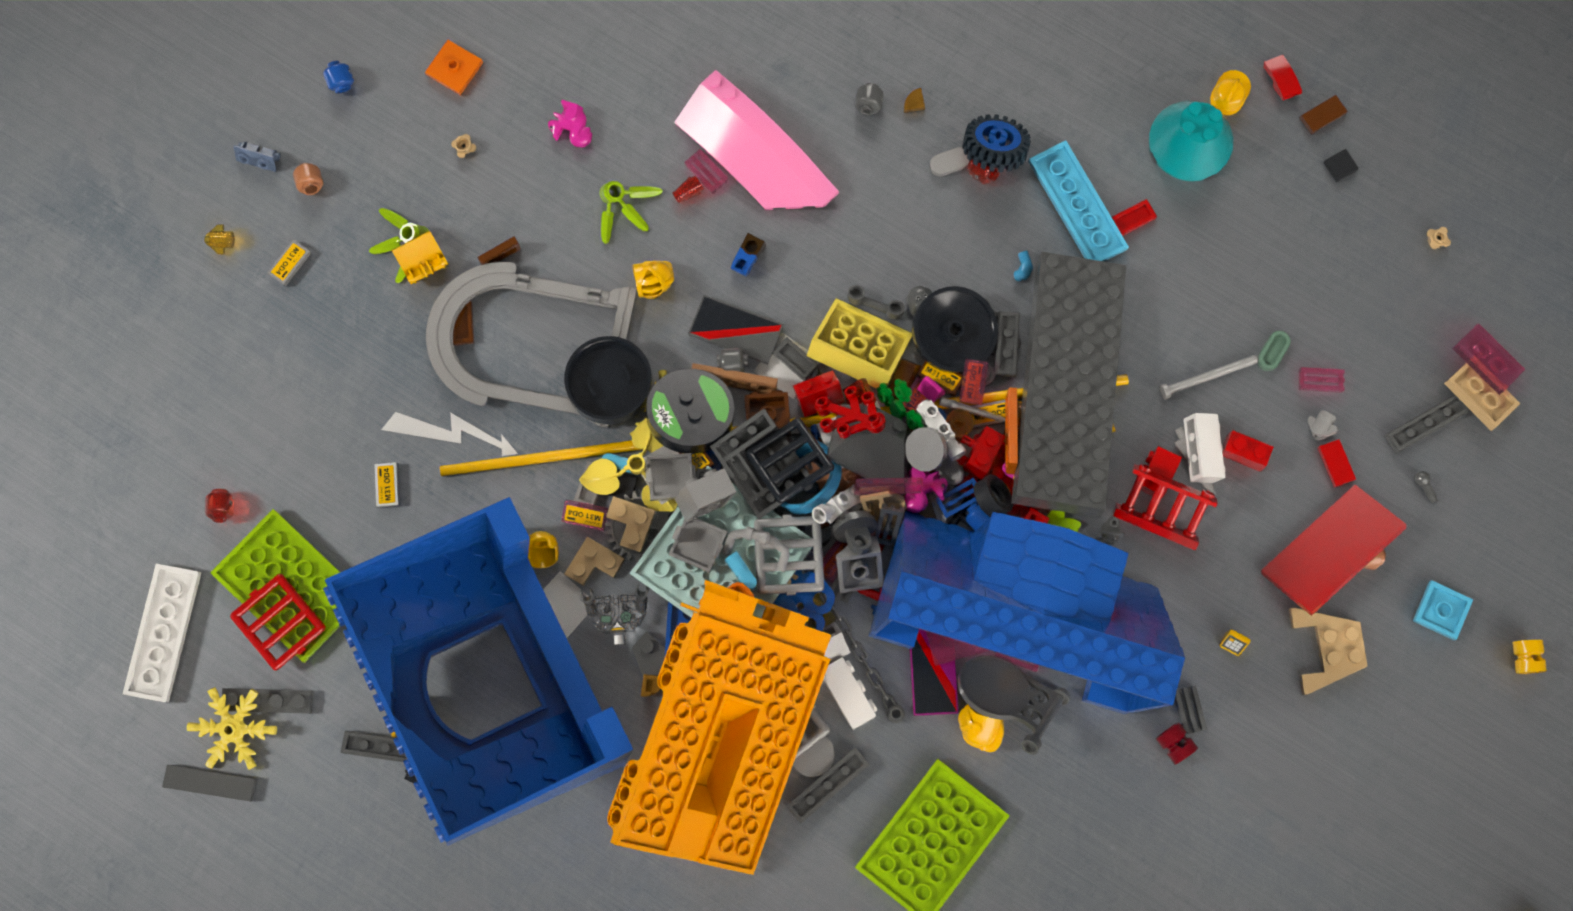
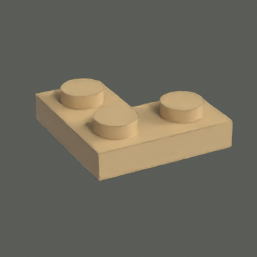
M613 496L606 518L626 524L620 546L641 553L656 511Z
M587 537L564 575L582 586L585 585L595 568L615 578L625 558Z

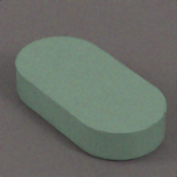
M1275 331L1269 336L1258 355L1259 361L1257 364L1262 370L1272 371L1279 365L1291 343L1287 333Z

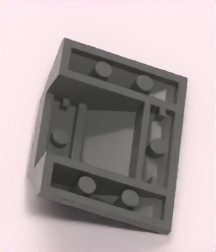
M859 404L861 413L868 415L867 406ZM841 405L842 407L851 409L850 405ZM876 407L877 412L882 413L886 419L885 428L881 432L871 433L868 430H863L843 439L840 438L837 428L833 430L827 451V456L832 462L892 492L904 495L908 472L911 466L905 455V443L907 437L911 434V430L906 422ZM855 421V422L850 423V424H848V425H849V426H853V425L858 424V423H860V422Z
M765 409L710 446L758 519H761L781 505L776 501L745 454L747 449L766 438L774 430L780 429ZM784 436L756 455L762 462L790 443ZM794 451L766 470L773 477L800 458ZM803 467L778 483L777 486L783 493L810 474L806 467Z

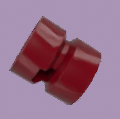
M1180 722L1172 725L1156 737V741L1162 749L1168 750L1167 755L1174 765L1180 763L1198 749L1192 738L1186 737L1187 732Z

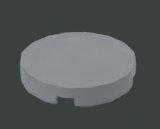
M918 428L907 437L905 455L908 462L919 471H933L943 464L944 459H946L947 443L944 436L934 428Z
M807 732L806 734L810 737L815 732ZM826 736L794 760V768L802 775L808 777L823 775L834 762L835 751L832 743Z

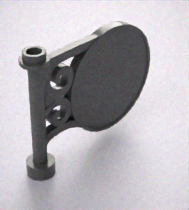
M982 655L971 658L963 665L958 676L960 694L972 709L989 718L1018 721L1033 731V734L1026 735L1021 743L1023 750L1032 755L1037 754L1042 746L1040 739L1060 706L1067 704L1070 700V694L1065 688H1058L1053 691L1021 672L1012 663L996 656ZM1030 686L1036 690L1030 692ZM1045 696H1046L1048 702L1043 703L1044 700H1045ZM1038 716H1039L1040 719H1041V721H1040V723L1037 725L1035 722H1036V720H1037V718H1038Z

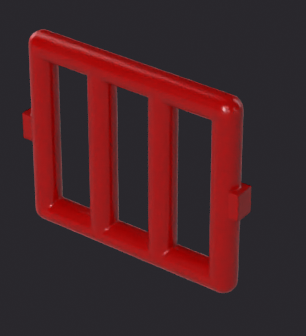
M277 574L262 588L252 591L249 594L250 598L230 614L231 620L275 671L279 670L295 655H301L306 651V646L326 629L325 624L283 574ZM280 585L287 595L248 626L241 616ZM294 601L301 611L262 643L255 632ZM308 618L315 628L276 660L269 649L304 619Z

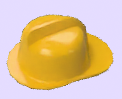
M1229 70L1223 73L1211 93V105L1220 110L1222 115L1225 116L1237 113L1250 93L1251 83L1249 78L1243 72L1237 70Z

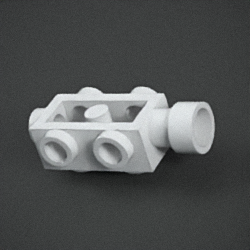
M926 399L917 406L916 413L922 416L923 426L934 428L938 433H941L947 443V455L952 461L958 460L965 455L966 449L957 442L950 425L945 421L932 400Z
M854 484L831 498L826 504H820L813 508L812 517L819 524H823L826 521L831 524L839 518L842 520L847 513L859 511L863 507L860 496L865 495V493L858 484Z

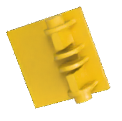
M430 231L392 250L410 284H416L422 278H427L428 275H433L434 272L449 265Z

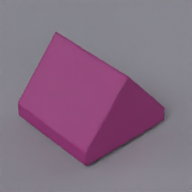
M925 376L917 388L929 401L932 400L933 403L945 394V390L929 376Z

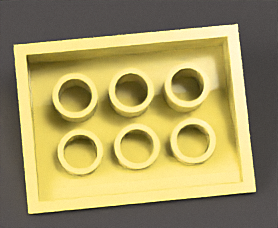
M836 298L812 338L807 356L876 389L881 383H885L888 387L912 338V333Z

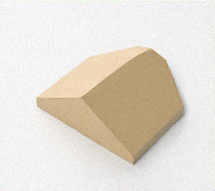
M890 490L860 496L864 511L874 515L876 522L882 503L887 504L886 507L893 505L895 509L903 507L904 513L907 507L904 496ZM885 513L881 530L885 528L888 513ZM893 515L890 528H894L897 515Z

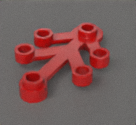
M849 386L844 391L846 398L850 402L851 409L833 404L825 396L819 397L815 402V409L818 415L824 417L834 413L843 416L833 421L831 418L821 420L820 427L825 433H829L837 428L840 438L845 439L863 430L879 433L885 428V416L877 412L875 405L876 397L871 391L865 392L861 397L864 405L867 406L868 415L861 413L858 401L859 392L855 386ZM855 421L860 422V423L855 424V425H853V426H849V425H848V424L853 423V422H855Z

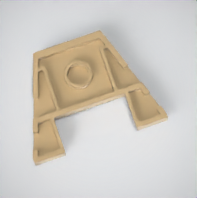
M1289 609L1292 629L1315 627L1322 668L1321 673L1299 675L1302 695L1310 694L1368 666L1360 622L1316 612L1311 616L1302 609Z

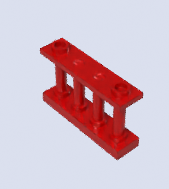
M1134 464L1132 473L1136 474L1137 478L1126 502L1122 503V505L1116 503L1113 516L1196 551L1199 537L1196 536L1195 531L1207 506L1211 505L1216 508L1218 502L1217 498L1214 497L1215 494L1204 489L1201 492L1153 472V469L1145 464H1140V466ZM1148 479L1158 483L1146 512L1140 513L1134 510L1133 506L1145 480ZM1166 488H1170L1179 492L1167 519L1162 522L1155 519L1154 514ZM1187 496L1199 500L1200 502L1187 529L1181 530L1176 528L1175 521Z

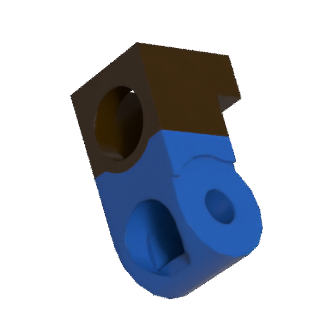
M747 233L732 262L731 269L747 277L754 263H756L760 254L763 253L766 247L765 241Z

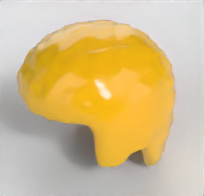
M536 531L529 535L528 560L531 566L534 568H547L556 564L559 555L557 539L545 531Z

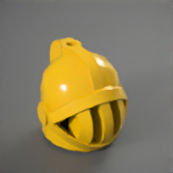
M653 260L632 265L639 298L655 299L666 292L674 281L672 264L668 261Z
M968 704L965 705L958 716L959 728L964 740L982 751H996L1004 737L1003 720L986 717L972 709Z

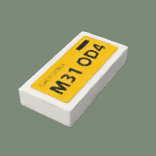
M398 463L374 464L376 507L400 506Z

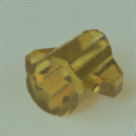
M218 224L206 234L204 241L217 254L224 255L225 248L234 247L235 236L233 231H224V224Z

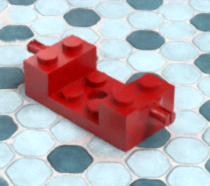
M988 426L979 433L976 440L964 434L960 443L971 448L962 466L964 471L980 480L990 474L996 475L1006 484L1012 495L1014 480L1008 477L1002 470V466L1005 463V442L1003 441L1006 436ZM1032 507V508H1034V509L1037 510V511H1039V510L1041 509V508Z

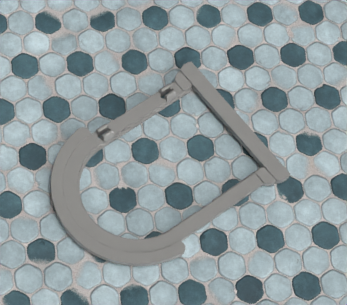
M494 262L479 265L457 276L442 290L434 302L428 317L426 345L429 359L435 372L453 393L467 402L480 407L487 404L488 398H494L578 415L581 414L573 407L568 397L542 392L535 393L531 390L525 391L521 388L490 383L468 372L460 363L454 349L453 331L457 317L465 305L476 296L494 289H512L617 309L611 336L627 340L637 289L633 287L616 288L609 292L516 274L517 267L512 262ZM517 280L529 281V282H531V284L528 285V283L520 282V281H517ZM591 293V294L601 295L602 298H600V297H598V296H593V295H589V296H588V294ZM590 421L601 428H608L609 424Z

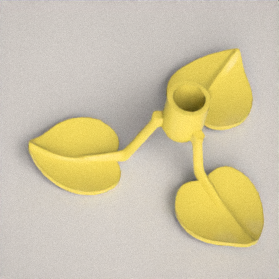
M647 418L638 424L632 434L633 445L638 449H643V451L639 454L631 455L627 460V465L618 473L617 467L612 461L608 459L594 461L579 479L586 489L599 495L612 494L620 486L617 477L623 475L627 470H630L635 475L642 474L646 478V463L643 456L647 453V450L652 453L663 447L652 435L647 424ZM648 485L643 488L641 495L646 507L658 512H674L676 510L677 503L675 499H671L661 505L659 501H650Z

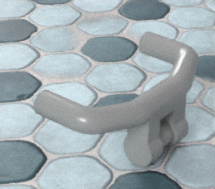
M748 526L746 529L731 531L727 535L722 550L723 554L731 555L735 539H754L764 545L771 544L781 553L776 570L785 572L790 555L789 548L778 538L770 535L769 532H759L755 528Z

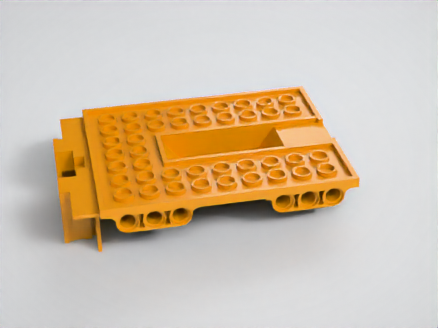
M705 580V590L698 604L700 605L699 608L682 602L680 606L695 612L688 623H680L676 627L657 679L658 687L663 690V698L643 753L639 760H630L626 764L608 812L607 822L613 829L610 842L617 846L668 857L696 861L700 864L754 875L830 662V658L824 655L831 634L805 626V622H808L809 619L807 616ZM757 603L766 606L762 618L753 616Z

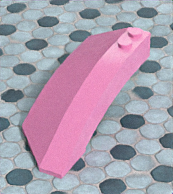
M717 70L699 85L675 121V124L719 162L765 210L783 207L786 209H802L803 206L825 207L839 194V191L803 150L762 109Z

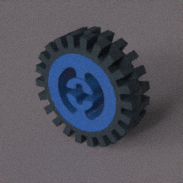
M987 114L984 119L981 115L978 116L977 120L974 118L971 120V123H968L962 149H964L963 152L967 155L969 161L973 160V164L976 166L981 163L980 168L984 170L986 166H989V171L994 172L995 168H998V172H1003L1004 168L1009 172L1012 171V167L1016 170L1019 168V165L1022 166L1024 161H1026L1031 143L1030 134H1028L1026 128L1023 129L1021 123L1015 125L1016 120L1007 121V116L999 119L997 114H994V118Z

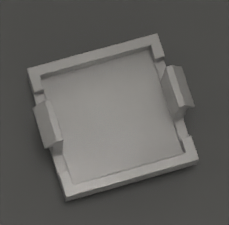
M691 453L647 457L648 469L645 470L646 483H649L650 501L675 499L680 493L679 489L685 486L684 483L696 477L695 465H692Z
M698 518L686 522L684 519L682 526H677L672 536L675 542L668 555L710 573L716 558L719 557L723 548L722 544L728 532Z

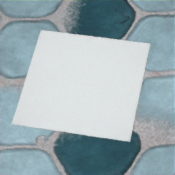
M781 333L775 349L788 337L787 335ZM789 338L793 343H795V344H796L801 350H803L806 354L808 353V350H807V349H805V348L802 347L800 344H798L797 342H795L794 340H792L791 338ZM773 354L768 365L760 362L754 370L760 376L777 378V388L783 392H788V396L792 399L796 397L793 385L803 382L801 378Z
M559 572L543 591L567 638L590 612L587 604L581 601V589L562 572Z

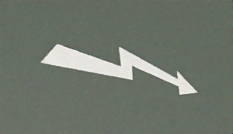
M397 412L393 414L381 429L461 443L462 430L501 448L502 456L518 454L502 434L501 442L451 412L452 431Z

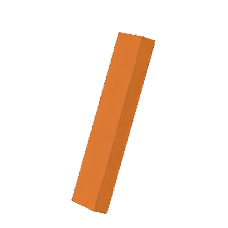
M1009 387L1005 398L1006 474H1015L1018 465L1017 388Z

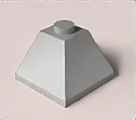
M877 536L871 537L872 544L866 554L853 553L847 545L836 555L840 593L883 586L881 550ZM861 540L855 541V543L860 546L865 545V543Z

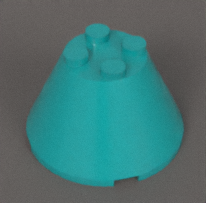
M1181 101L1166 107L1155 118L1149 132V148L1157 161V165L1170 176L1184 181H1200L1217 174L1227 164L1233 150V133L1222 112L1214 106L1199 101Z

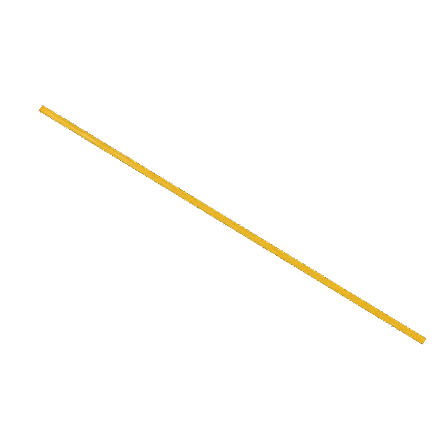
M1127 374L1117 375L1116 386L1128 385ZM1018 388L1017 399H1022L1023 388ZM1008 390L978 394L977 402L963 400L962 396L946 399H952L969 406L1005 400ZM940 399L934 402V405H936L938 408L949 409L943 406H939ZM880 407L881 410L891 414L889 407ZM831 413L824 417L820 415L801 417V419L808 428L813 424L820 423L824 418L837 417V414ZM738 426L732 427L731 431L737 428ZM632 440L442 465L440 466V474L442 477L643 449L636 448Z

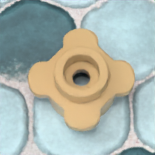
M468 134L457 137L451 143V146L456 149L459 158H464L466 154L476 151V145L472 144L470 141L471 137Z
M1440 227L1437 230L1429 229L1427 231L1428 243L1432 249L1441 248L1442 246L1448 247L1451 244L1447 236V228Z

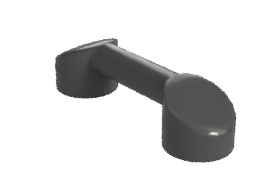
M852 285L848 289V300L855 306L862 304L886 313L889 319H898L904 314L905 305L899 300H893L886 305L865 297V290L860 285Z

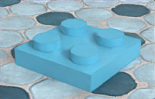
M1431 580L1426 587L1413 622L1447 638L1457 640L1473 599Z

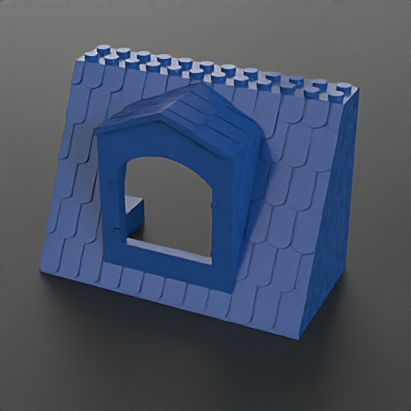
M510 497L325 579L327 587L323 588L330 605L335 604L337 607L333 611L340 627L346 626V630H343V633L350 648L354 646L356 648L353 655L359 668L365 667L366 672L363 673L369 690L375 689L377 693L373 695L379 711L385 710L386 716L383 719L390 734L395 732L397 736L393 741L399 754H405L407 758L403 761L410 777L415 775L417 782L413 784L419 798L425 797L427 804L423 805L430 821L436 820L438 826L434 827L438 839L440 843L445 841L447 846L623 767L633 751L613 707L604 711L601 710L528 560L530 537ZM502 624L541 706L471 740L450 729L439 718L432 707L427 691L429 663L431 657Z
M905 511L868 634L869 637L912 649L915 645L918 631L922 629L1087 680L1082 702L1122 714L1172 706L1185 661L1183 649L1175 634L1159 589L1151 584L1136 582L1131 578L1123 576L1129 553L1068 528L992 512L991 517L976 531H969L958 525L946 524L935 518H925L918 513Z

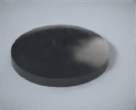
M950 286L934 291L920 303L913 317L912 337L917 351L928 364L943 372L963 373L974 369L967 370L968 362L982 364L991 355L997 342L998 324L993 309L980 294L965 287Z

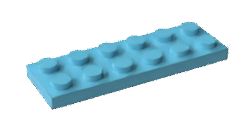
M1066 140L1029 159L1028 162L1085 259L1105 262L1128 250L1129 246Z

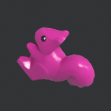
M561 100V105L564 108L563 112H553V115L558 120H550L548 122V128L553 133V138L558 141L563 130L570 131L569 140L573 146L578 148L586 147L592 140V132L590 127H586V116L583 107Z
M914 467L910 469L907 481L909 493L905 494L906 509L909 512L919 513L925 510L928 506L926 494L934 491L941 500L945 499L944 494L948 487V481L945 478H940L939 471L930 474L929 471H919Z

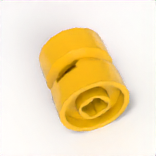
M1543 640L1512 642L1513 653L1518 657L1514 661L1516 674L1547 672L1546 661L1541 657L1544 653Z

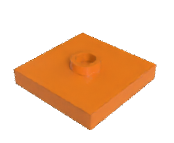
M447 40L425 71V74L461 96L483 64V60L452 41Z

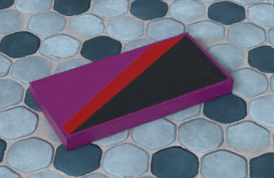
M919 629L915 645L912 649H909L913 716L959 714L954 639Z

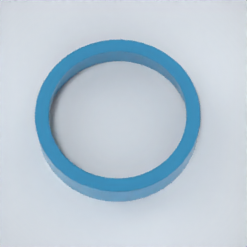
M817 441L827 455L828 446ZM806 443L795 452L801 458L813 450ZM832 462L834 470L830 472L829 478L822 490L812 499L800 504H788L785 501L781 506L794 514H807L812 512L816 506L826 504L839 486L842 467Z

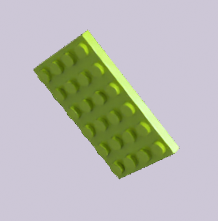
M272 509L210 572L242 604L250 598L249 594L252 591L262 588L277 574H283L326 626L325 631L306 646V651L301 655H295L303 663H306L340 627L333 611L337 607L335 604L330 605L323 590L324 587H327L325 579L340 573V571L275 509ZM278 585L249 611L258 619L286 596L287 593ZM292 601L264 626L274 634L301 610ZM306 618L280 641L290 649L315 627Z
M937 759L855 868L908 911H939L1010 815Z

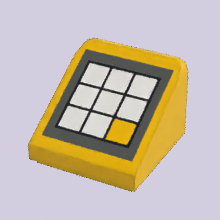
M1229 630L1225 632L1219 646L1239 656L1251 640L1234 630Z

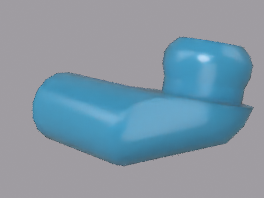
M1022 251L1018 254L1021 266L1013 274L1018 282L1028 279L1033 271L1028 251Z

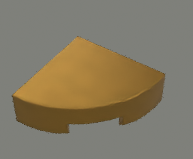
M922 88L913 90L907 96L904 104V113L925 110Z
M644 674L641 697L652 696L661 690L657 684L658 676Z

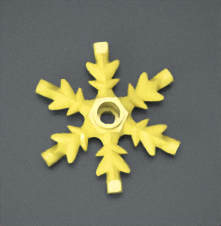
M216 687L208 690L207 692L213 702H208V705L218 710L214 714L221 716V722L216 724L210 718L209 723L200 717V723L188 722L187 731H200L199 737H203L209 732L210 737L215 732L221 736L220 741L213 742L216 746L207 750V753L212 755L205 765L213 769L218 758L221 762H224V750L229 752L227 744L233 742L236 744L234 753L239 751L238 762L241 763L244 759L248 770L256 767L257 765L251 755H256V752L246 747L250 743L244 742L243 736L248 733L254 739L255 734L260 739L265 740L264 734H277V726H264L265 720L255 725L254 720L249 725H246L243 721L244 716L251 715L248 711L257 707V704H253V701L259 692L251 688L246 699L241 695L240 707L235 705L237 713L231 715L228 713L230 704L225 706L226 695L223 694L220 698Z

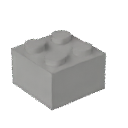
M724 468L719 471L712 469L706 472L703 478L697 479L694 477L684 483L685 486L679 489L680 493L676 496L675 501L686 522H689L725 506L737 491Z

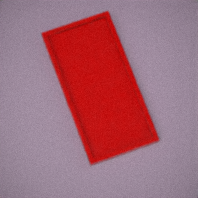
M1354 485L1261 570V574L1312 616L1407 528V524L1357 485Z

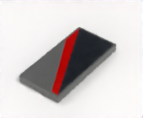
M703 295L688 335L724 349L741 348L743 354H748V358L768 365L784 324Z

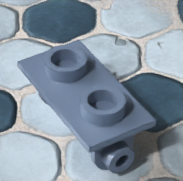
M245 141L243 143L240 142L238 146H233L236 161L276 172L275 161L278 162L281 156L280 153H277V150L263 147L258 152L260 149L258 145Z

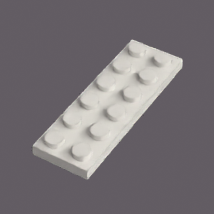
M161 564L155 565L123 695L169 703L201 572Z

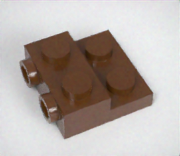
M774 390L771 393L751 392L749 395H745L746 421L765 409L779 428L790 422L788 392Z

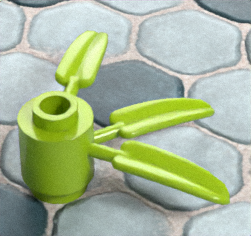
M610 181L602 185L599 195L601 200L607 203V210L602 212L601 238L603 243L607 244L611 237L614 216L613 212H610L611 204L619 202L623 207L621 209L622 213L642 231H648L649 227L631 204H625L622 198L624 194H629L630 198L654 197L662 194L663 190L658 187L631 186L629 190H624L623 185L618 181Z
M380 208L379 213L400 229L401 238L396 236L371 247L369 252L371 254H381L392 251L401 246L400 242L404 241L407 243L429 230L425 226L408 223V220L391 210ZM401 266L395 279L396 283L402 282L406 277Z

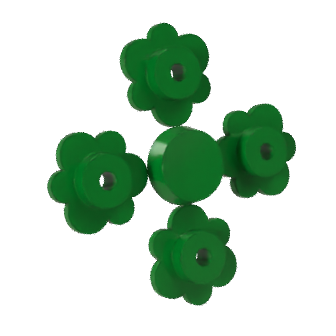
M895 380L896 387H894V392L898 398L895 400L892 396V390L885 383H881L877 387V397L881 403L889 407L891 415L900 420L906 416V423L913 431L924 427L922 416L916 413L914 409L906 412L905 406L902 403L904 401L910 402V397L912 396V391L907 386L905 380Z

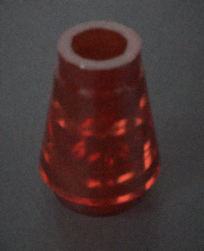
M696 175L693 177L689 176L672 194L677 202L680 203L700 195L704 187Z

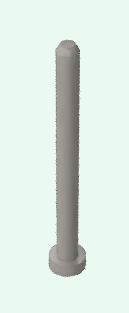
M1253 355L1170 386L1167 384L1160 385V393L1165 400L1169 399L1173 393L1256 364L1259 358Z

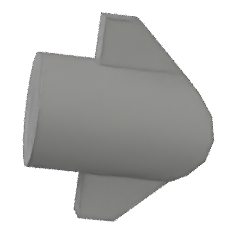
M1320 411L1317 418L1309 416L1307 420L1312 436L1317 441L1324 440L1326 437L1336 434L1339 430L1338 427L1333 425L1336 417L1327 411Z

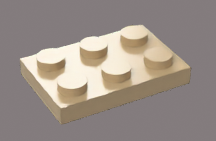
M1474 356L1444 383L1490 431L1494 430L1520 404Z

